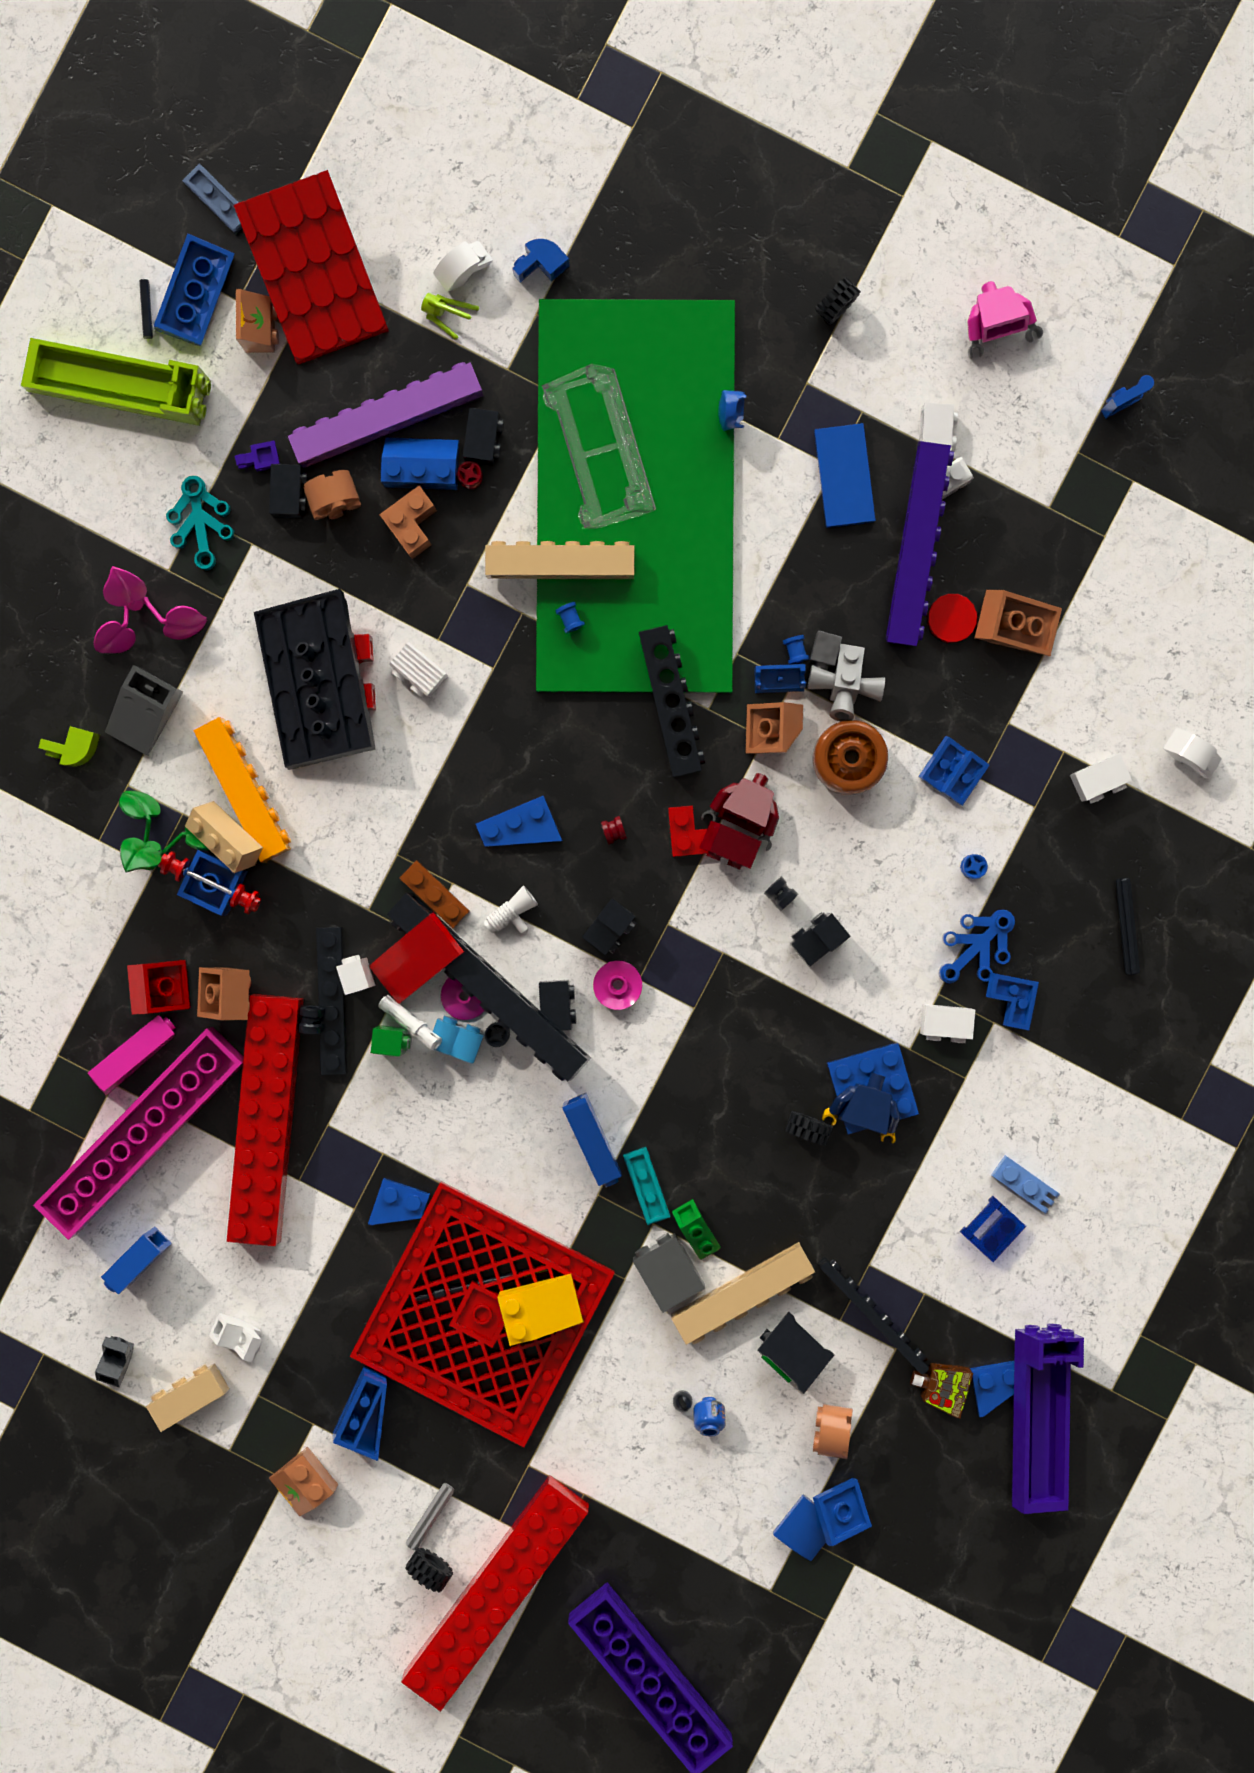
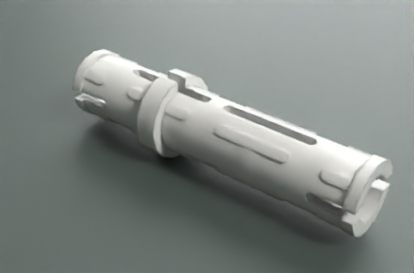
M387 995L381 999L378 1007L408 1030L413 1039H418L431 1051L436 1050L440 1046L442 1038L432 1032L427 1027V1023L419 1021L391 996Z

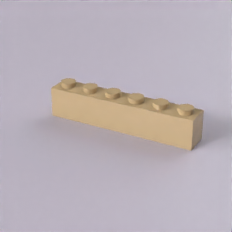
M493 541L491 545H485V575L487 579H634V545H629V542L626 541L615 542V545H605V542L601 541L590 542V545H580V542L568 541L565 542V545H555L553 541H543L541 545H531V542L518 541L516 545H506L504 541Z
M798 1242L673 1312L671 1319L685 1344L687 1345L690 1342L696 1344L705 1338L706 1333L712 1330L718 1332L726 1327V1322L729 1320L743 1318L748 1314L747 1310L754 1306L760 1308L770 1301V1297L776 1294L781 1296L791 1290L790 1286L793 1284L807 1282L812 1278L811 1274L815 1273V1270Z

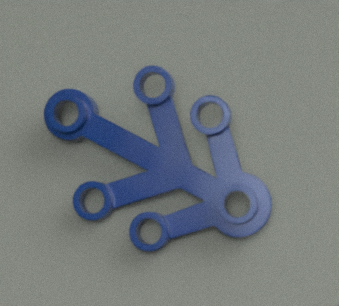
M997 910L991 917H974L971 914H965L960 918V924L965 929H971L974 926H989L983 934H956L952 931L944 933L942 940L947 946H954L956 944L972 945L952 964L946 963L940 967L939 977L942 981L946 983L956 982L960 976L959 971L978 952L979 969L977 970V977L981 981H989L990 973H993L990 969V941L996 935L998 951L994 955L995 961L999 964H1006L1010 961L1011 956L1007 951V933L1014 928L1015 919L1012 913L1007 910ZM966 917H970L972 919V924L970 926H966L964 924V919ZM1001 917L1007 920V924L1003 927L999 925ZM952 934L955 940L949 944L946 941V937ZM1001 952H1004L1007 956L1004 961H1000L998 958ZM948 969H952L954 971V976L952 978H948L946 976V971ZM987 969L989 972L987 978L981 977V971Z

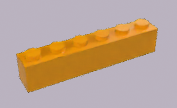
M218 717L193 730L243 829L263 847L259 855L260 862H267L290 850L289 843H291V839L286 830H281L277 822L280 821L279 815L274 807L270 809L266 801L269 799V796L263 786L259 787L255 779L258 775L253 765L247 764L244 758L247 753L241 742H236L233 736L236 732L231 722Z

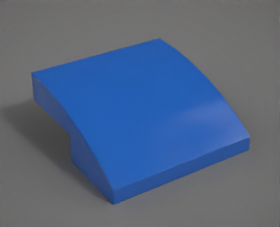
M945 736L918 777L963 806L989 767V764L972 751L966 750L953 739Z
M804 1494L773 1531V1535L809 1561H812L826 1543L815 1504Z

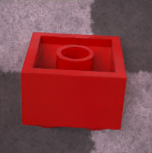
M186 960L127 965L132 1014H150L190 1009Z

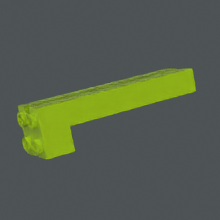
M30 338L21 386L31 393L200 426L201 419L204 420L206 416V405L203 404V399L211 391V381H209V377L198 365L169 360L168 365L35 338Z

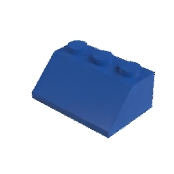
M386 438L382 453L381 483L387 488H416L420 485L422 489L458 490L459 440Z

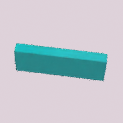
M647 1147L624 1154L623 1157L647 1225L670 1218V1213Z

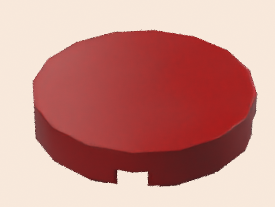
M946 594L939 597L931 605L927 616V624L931 633L941 641L957 643L965 640L974 631L977 624V612L967 597L960 594Z

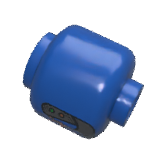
M704 1397L702 1401L696 1403L693 1408L695 1429L703 1436L711 1437L718 1435L726 1426L725 1406L721 1402L716 1401L714 1397Z

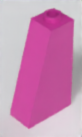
M159 1015L156 1016L88 1072L89 1077L107 1096L175 1037V1033L172 1031L175 1029V1026L167 1017L162 1019Z

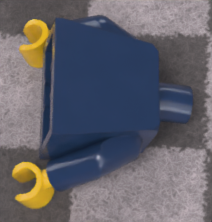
M871 1072L867 1086L856 1083L855 1086L846 1088L835 1098L831 1106L824 1110L822 1120L824 1121L826 1117L830 1116L833 1118L831 1125L834 1126L838 1118L842 1121L879 1132L882 1142L885 1136H891V1143H895V1132L900 1115L896 1101L892 1099V1094L881 1091L885 1077Z

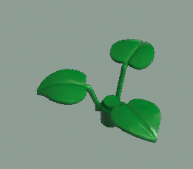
M140 791L122 792L119 799L121 810L132 818H145L146 820L144 841L138 838H127L121 844L120 858L126 873L140 869L153 870L160 864L161 857L182 838H186V844L192 848L209 850L186 827V832L180 833L164 850H161L159 843L148 841L151 817H157L161 812L158 802L152 796Z

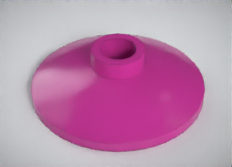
M611 961L597 971L593 981V989L596 998L602 1005L613 1010H622L632 1006L640 997L642 979L637 969L631 964L624 961ZM620 980L623 984L622 988L615 989L613 987L614 981Z
M448 978L441 989V1002L447 1013L460 1020H470L481 1015L484 1012V1009L479 1005L481 1001L475 996H469L466 1001L461 1000L460 993L463 992V985L457 979L453 981Z

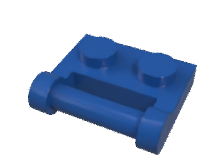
M1149 375L1142 376L1136 386L1128 390L1123 387L1111 394L1112 397L1106 400L1107 404L1101 410L1105 419L1138 402L1143 397V394L1154 386V379Z

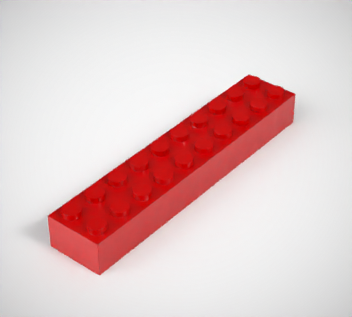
M261 994L249 996L250 1011L248 1012L226 1242L275 1247L281 1242L300 1044V1032L297 1031L298 1023L301 1021L299 1007L303 1005L304 998Z
M549 1475L404 1670L401 1683L441 1712L586 1517L589 1504Z

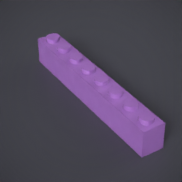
M465 362L458 363L452 367V370L445 373L442 371L433 373L429 376L428 380L423 382L413 381L403 390H391L385 393L383 398L376 401L374 399L366 400L361 403V407L353 410L352 408L344 409L338 413V416L331 419L329 417L321 418L315 422L316 425L309 428L303 426L293 430V434L289 435L288 438L299 465L306 468L484 396L471 362L468 364Z

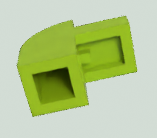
M70 726L65 745L41 739L38 748L46 750L45 755L58 759L61 756L59 763L61 765L80 766L93 757L100 734Z

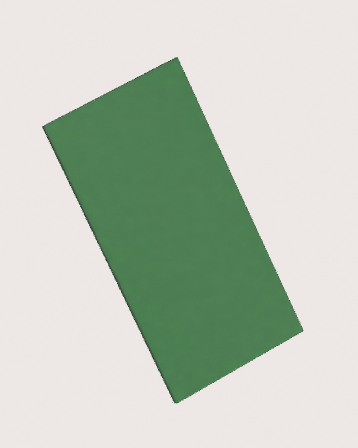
M539 299L537 545H541L543 541H553L555 545H565V542L577 541L580 542V545H590V542L593 541L605 542V545H615V542L618 541L629 542V545H634V579H537L536 692L653 693L639 632L668 625L669 630L674 629L677 643L672 644L674 654L679 653L682 668H678L680 678L685 677L688 692L684 693H732L734 429L723 431L719 422L718 409L722 391H734L735 300ZM575 602L578 616L581 621H584L585 625L576 631L565 634L563 621L560 615L556 614L555 610L568 603ZM664 645L656 646L654 656L660 660L665 659L668 656L667 647ZM664 669L660 673V680L665 684L671 683L674 679V673L670 669Z

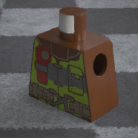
M930 1363L927 1374L921 1375L920 1372L913 1371L910 1385L922 1388L921 1398L925 1403L960 1419L973 1373L970 1368L964 1366Z

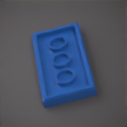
M864 424L815 429L814 436L826 528L875 522Z

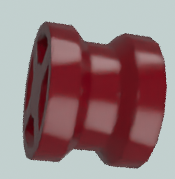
M466 461L458 467L457 476L463 487L475 489L480 486L483 474L478 464Z
M620 816L615 817L610 822L606 820L601 822L608 845L613 844L617 839H627Z

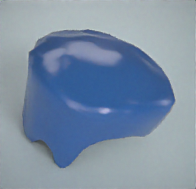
M722 391L718 416L723 431L744 428V425H741L740 422L743 420L744 399L747 397L745 392Z

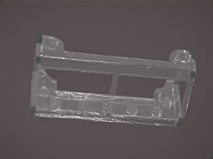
M590 364L542 385L544 391L543 399L546 406L557 411L584 504L580 506L578 517L584 528L597 529L655 511L656 507L615 369ZM586 373V378L563 384ZM592 382L596 392L603 395L617 443L584 452L566 390ZM618 448L629 482V486L625 488L626 497L623 499L625 507L603 515L586 458Z

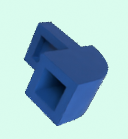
M534 239L525 244V250L528 255L520 256L514 262L512 269L515 278L520 283L538 267L552 282L570 266L567 255L557 244L547 239Z

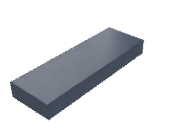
M199 163L182 180L183 183L236 235L242 229L233 205L239 202Z

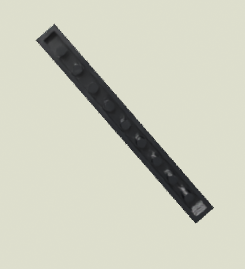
M405 893L387 915L392 919L390 923L397 930H404L408 933L433 913V911L413 893ZM439 918L464 951L445 967L444 973L453 981L457 979L463 985L462 990L467 995L478 998L481 1001L479 1005L487 1013L491 1014L493 1012L499 1018L498 1023L507 1031L511 1029L517 1035L516 1040L524 1047H531L535 1051L534 1056L543 1064L547 1062L553 1068L552 1073L561 1081L565 1079L567 1082L571 1081L588 1063L591 1057Z

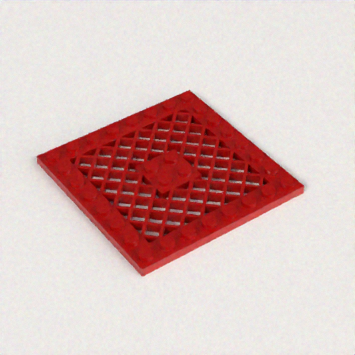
M441 1181L350 1357L506 1439L525 1447L615 1271ZM450 1216L457 1218L456 1220L448 1222ZM461 1223L464 1235L452 1239L449 1227ZM466 1224L478 1229L479 1231L469 1234ZM444 1229L447 1241L436 1244ZM483 1235L486 1247L474 1250L470 1238ZM487 1235L501 1242L490 1245ZM466 1240L469 1252L457 1255L454 1243ZM449 1245L453 1257L441 1261L438 1248ZM504 1246L508 1258L495 1261L492 1250ZM509 1246L522 1253L512 1256ZM433 1251L436 1262L425 1266ZM488 1251L491 1263L479 1267L476 1255ZM471 1257L474 1269L463 1272L459 1260ZM526 1257L529 1269L517 1273L514 1261ZM531 1257L544 1265L534 1267ZM455 1262L458 1274L446 1277L443 1265ZM510 1263L513 1275L500 1278L497 1266ZM438 1267L441 1279L430 1282L426 1270ZM493 1268L496 1280L484 1284L481 1271ZM552 1268L564 1275L571 1274L583 1322L552 1333L549 1336L524 1344L520 1343L517 1346L505 1349L502 1338L506 1337L507 1333L506 1331L501 1332L504 1327V1321L498 1302L499 1293L488 1287L498 1285L500 1291H504L502 1283L515 1279L517 1287H520L519 1278L529 1274L532 1275L535 1283L538 1282L535 1273L548 1269L550 1278H555ZM422 1273L425 1284L414 1287ZM476 1273L479 1284L472 1280L467 1289L465 1276ZM460 1278L463 1291L451 1294L448 1282ZM574 1280L581 1283L578 1290ZM443 1284L447 1296L434 1299L431 1287ZM427 1289L430 1301L418 1304L415 1292ZM410 1295L414 1306L402 1309ZM464 1295L458 1309L456 1310L453 1298ZM448 1300L452 1312L440 1315L437 1303ZM432 1305L435 1317L423 1320L420 1309ZM415 1311L419 1322L407 1326L404 1314ZM399 1316L402 1328L392 1330ZM453 1317L449 1326L455 1329L445 1332L442 1320ZM437 1322L440 1334L429 1337L425 1325ZM421 1327L424 1339L412 1342L409 1330ZM404 1332L407 1344L396 1347L393 1336ZM459 1333L462 1345L450 1348L447 1337ZM464 1333L476 1339V1341L467 1343ZM387 1338H388L390 1347L384 1344ZM443 1339L446 1350L434 1353L431 1342ZM496 1341H498L501 1351L489 1354L486 1345L493 1348ZM551 1341L543 1355L540 1344ZM426 1344L429 1355L418 1359L414 1347ZM481 1345L484 1356L472 1360L469 1348ZM536 1346L539 1357L527 1360L524 1349ZM409 1349L412 1358L400 1352ZM464 1350L467 1362L456 1365L452 1353ZM519 1351L522 1362L510 1366L507 1354ZM448 1355L451 1367L439 1370L436 1358ZM503 1356L506 1367L494 1371L491 1359ZM431 1360L433 1369L421 1363ZM486 1361L489 1373L477 1376L474 1365ZM539 1363L532 1377L529 1366ZM470 1367L473 1378L461 1381L458 1370ZM525 1368L528 1379L515 1382L512 1371ZM453 1372L455 1381L443 1374ZM508 1373L511 1384L499 1387L496 1376ZM491 1378L494 1389L483 1393L479 1381ZM475 1383L477 1392L467 1388L466 1385ZM528 1385L521 1398L518 1387ZM513 1389L516 1401L504 1404L501 1393ZM497 1395L499 1404L487 1397ZM516 1407L514 1412L509 1408Z

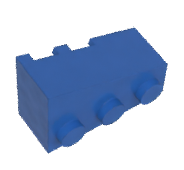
M365 1366L363 1367L333 1431L334 1444L376 1461L379 1458L387 1388L386 1375Z

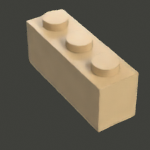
M214 801L194 807L185 825L233 873L255 866L263 849L254 838Z
M215 1363L209 1367L206 1364L200 1366L193 1371L194 1376L187 1380L184 1376L171 1384L173 1386L172 1389L167 1392L162 1389L151 1396L152 1401L146 1408L160 1432L225 1395L230 1389Z

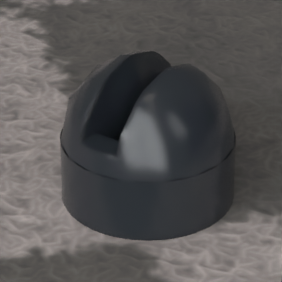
M684 1390L676 1392L673 1396V1406L680 1412L688 1411L692 1406V1396ZM679 1397H682L686 1407H682L678 1400Z

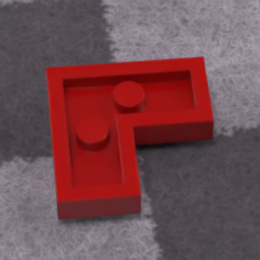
M693 806L668 808L672 856L707 854L708 851L700 848L707 829L695 830Z

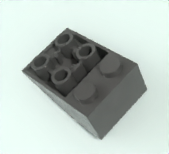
M133 665L120 689L105 733L149 756L183 691Z

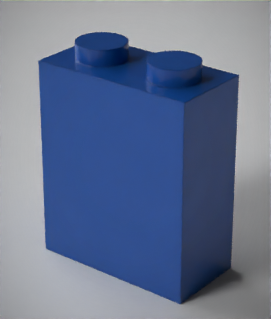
M153 1227L144 1233L101 1276L104 1280V1285L108 1290L119 1295L172 1243L156 1227Z

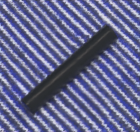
M141 279L139 280L143 338L152 339L153 329L149 280Z

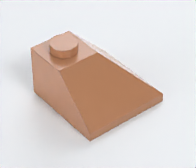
M786 702L748 704L746 754L787 752L803 730V705Z

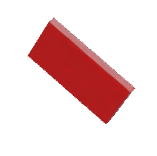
M433 912L371 963L369 967L393 999L400 1004L464 951Z

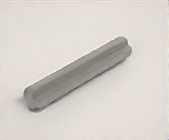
M444 1483L408 1537L406 1545L410 1549L416 1550L420 1546L451 1498L454 1488L449 1484Z

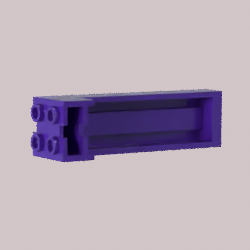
M1047 1324L1046 1328L1041 1329L1038 1325H1025V1329H1015L1012 1507L1023 1514L1068 1510L1071 1364L1078 1368H1084V1337L1075 1334L1074 1330L1063 1329L1060 1324Z

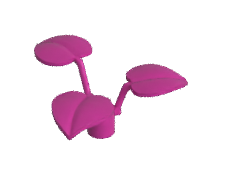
M112 566L109 577L104 585L103 595L109 604L124 607V622L122 625L116 621H109L103 624L96 632L94 648L100 653L112 654L125 652L130 649L135 643L136 636L132 629L126 628L129 621V610H140L144 604H146L160 623L165 624L163 633L171 639L182 640L192 637L203 628L207 619L196 609L188 606H177L166 614V619L162 618L149 602L148 597H145L147 593L145 583L136 575Z

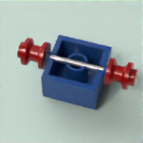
M197 850L191 865L190 860L187 858L183 861L176 859V853L172 851L168 855L164 854L161 857V862L158 865L161 868V874L173 873L175 874V880L178 882L185 876L178 890V896L221 916L228 915L231 907L234 908L238 904L245 907L244 912L246 914H250L251 911H257L262 900L259 898V892L254 891L250 894L245 891V885L242 884L248 873L247 870L244 869L233 873L217 856L204 850Z

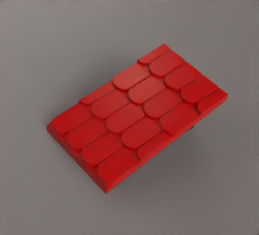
M328 170L233 205L297 364L389 331Z

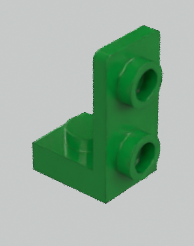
M693 1199L672 1211L680 1230L700 1260L721 1248Z

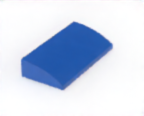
M187 233L155 320L154 330L201 346L235 253Z

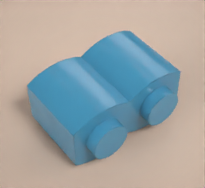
M445 1015L443 1019L438 1018L433 1032L442 1038V1042L436 1051L469 1063H474L484 1034L480 1033L481 1028L467 1024L466 1027L457 1025L458 1020Z

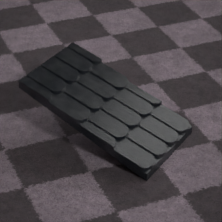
M336 589L255 611L254 617L285 768L292 770L375 750L370 712L367 709L354 633L351 630L348 605L344 592L341 589Z

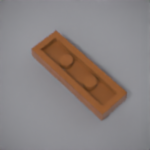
M417 860L400 877L452 929L470 912L460 900Z

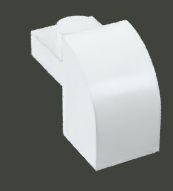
M465 241L444 256L433 271V274L445 290L449 292L465 285L472 273L488 267L493 259L479 241L469 245Z
M1179 728L1174 730L1163 748L1175 760L1190 765L1202 777L1210 779L1222 760L1216 753L1218 750L1213 745Z
M218 1314L209 1334L217 1346L233 1349L242 1360L252 1362L254 1355L260 1349L261 1338L259 1336L261 1330L239 1318Z

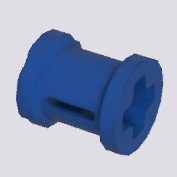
M575 602L568 603L555 610L556 614L560 615L563 621L565 634L576 631L585 625L584 621H581L578 616Z
M804 635L783 640V644L787 646L790 657L788 660L789 665L810 659L809 655H806L804 648Z

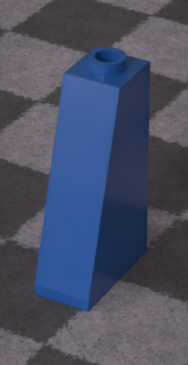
M587 1093L565 1101L562 1106L563 1111L598 1186L604 1184L605 1187H609L619 1182L618 1178L621 1177L620 1168Z

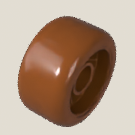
M858 720L840 721L827 728L816 741L812 755L814 771L821 783L835 793L843 795L863 793L874 787L882 779L888 765L887 745L882 735L871 725ZM849 750L857 754L858 759L854 764H850L845 760V753Z

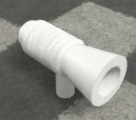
M523 885L509 902L506 901L500 908L498 907L492 914L490 913L486 917L487 920L484 921V924L491 933H494L495 931L499 932L512 922L517 930L523 933L527 930L528 926L520 918L519 914L537 906L538 903Z

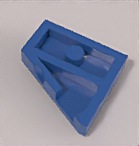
M384 1178L368 1224L375 1225L420 1219L424 1214L430 1193Z
M1014 1361L970 1368L973 1373L972 1383L979 1417H984L1014 1394Z

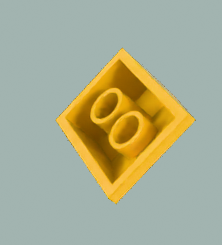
M571 1274L499 1292L498 1302L510 1346L532 1341L583 1322Z

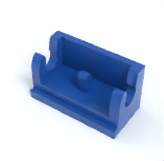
M805 664L755 666V693L804 692L806 687L804 677L806 671Z

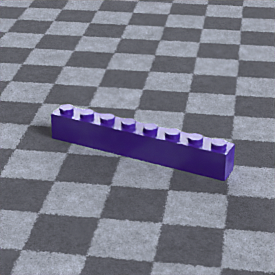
M918 441L886 633L887 642L917 646L918 640L922 641L924 626L921 625L922 616H926L928 610V601H925L926 591H930L933 577L929 576L930 566L934 567L936 563L937 552L933 551L935 541L939 542L941 527L937 525L939 516L943 517L945 502L942 501L943 491L947 492L950 477L946 476L947 466H952L954 451H950L951 445Z

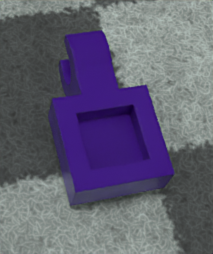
M275 441L250 445L251 453L235 455L236 465L239 469H245L254 465L256 471L271 469V464H280Z

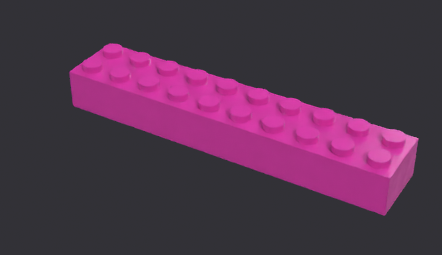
M214 1027L207 1028L33 1206L68 1240L76 1236L243 1066L244 1057Z

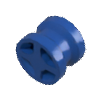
M972 854L963 858L960 869L965 877L977 879L985 875L988 864L983 856Z

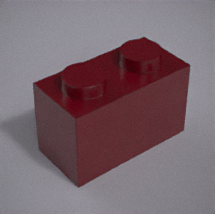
M711 821L700 848L708 851L707 857L720 861L721 858L728 860V866L741 870L742 866L751 869L762 841L723 824Z

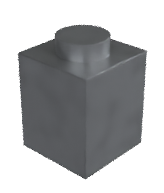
M818 631L809 662L826 671L828 667L833 668L842 637Z

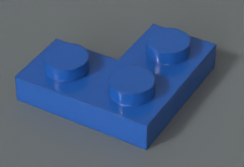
M990 973L986 997L1008 1001L1003 1022L1004 1026L1024 1030L1030 1029L1039 982Z

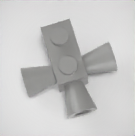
M840 644L835 674L819 667L811 666L807 689H831L830 700L834 701L830 711V717L836 721L854 719L853 704L858 693L879 702L882 700L885 677L861 678L864 647Z

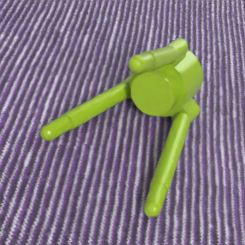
M427 293L421 305V311L427 313L426 319L434 322L453 339L457 340L458 335L441 322L437 316L441 317L444 311H448L470 320L471 315L446 304L478 311L479 307L446 298L439 294Z

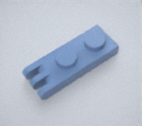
M1006 1155L991 1174L1045 1214L1049 1210L1046 1206L1041 1205V1203L1045 1201L1051 1206L1054 1203L1053 1200L1047 1197L1048 1193L1050 1192L1052 1196L1057 1198L1060 1193Z

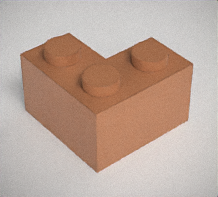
M419 485L379 515L411 559L431 546L430 541L418 524L437 510Z

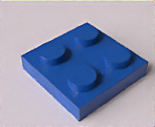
M851 1478L813 1497L827 1545L834 1546L872 1527L857 1479Z

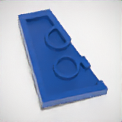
M544 796L476 823L485 847L562 841Z

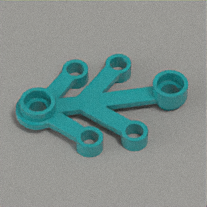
M189 476L184 479L181 485L183 495L173 509L168 510L166 519L173 525L180 524L183 519L181 513L190 502L192 512L178 532L170 537V543L177 549L184 548L187 543L186 537L195 526L199 548L194 557L195 564L202 570H210L215 566L216 558L209 551L205 524L218 532L219 536L225 541L233 539L235 532L232 527L223 525L205 512L202 508L201 500L214 507L215 512L221 517L229 515L231 508L227 502L220 501L206 491V484L200 477ZM193 485H198L197 492L192 493L190 490ZM220 505H226L225 512H219ZM173 513H178L177 520L172 521L170 518ZM224 529H230L229 536H223ZM177 537H182L181 544L176 545L174 542ZM205 557H210L208 565H203L202 561Z

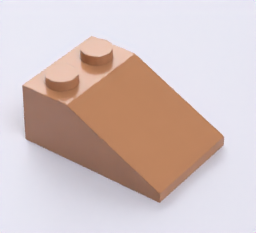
M986 590L975 638L997 645L1051 656L1062 608L1005 590Z

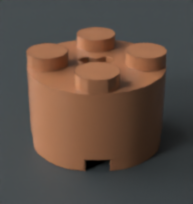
M348 470L332 472L333 476L325 477L323 474L304 484L305 495L315 520L329 516V519H336L344 515V510H353L361 506L352 476Z
M823 1404V1407L818 1406L816 1427H820V1431H815L813 1452H818L817 1455L847 1459L853 1408Z

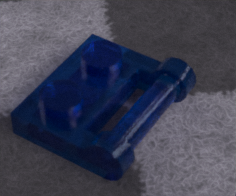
M992 1195L984 1209L967 1227L964 1226L960 1232L994 1262L1025 1229L1026 1225ZM997 1209L1002 1214L978 1239L974 1233Z

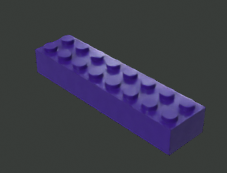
M608 1582L569 1613L568 1624L690 1773L703 1772L733 1747L732 1733Z

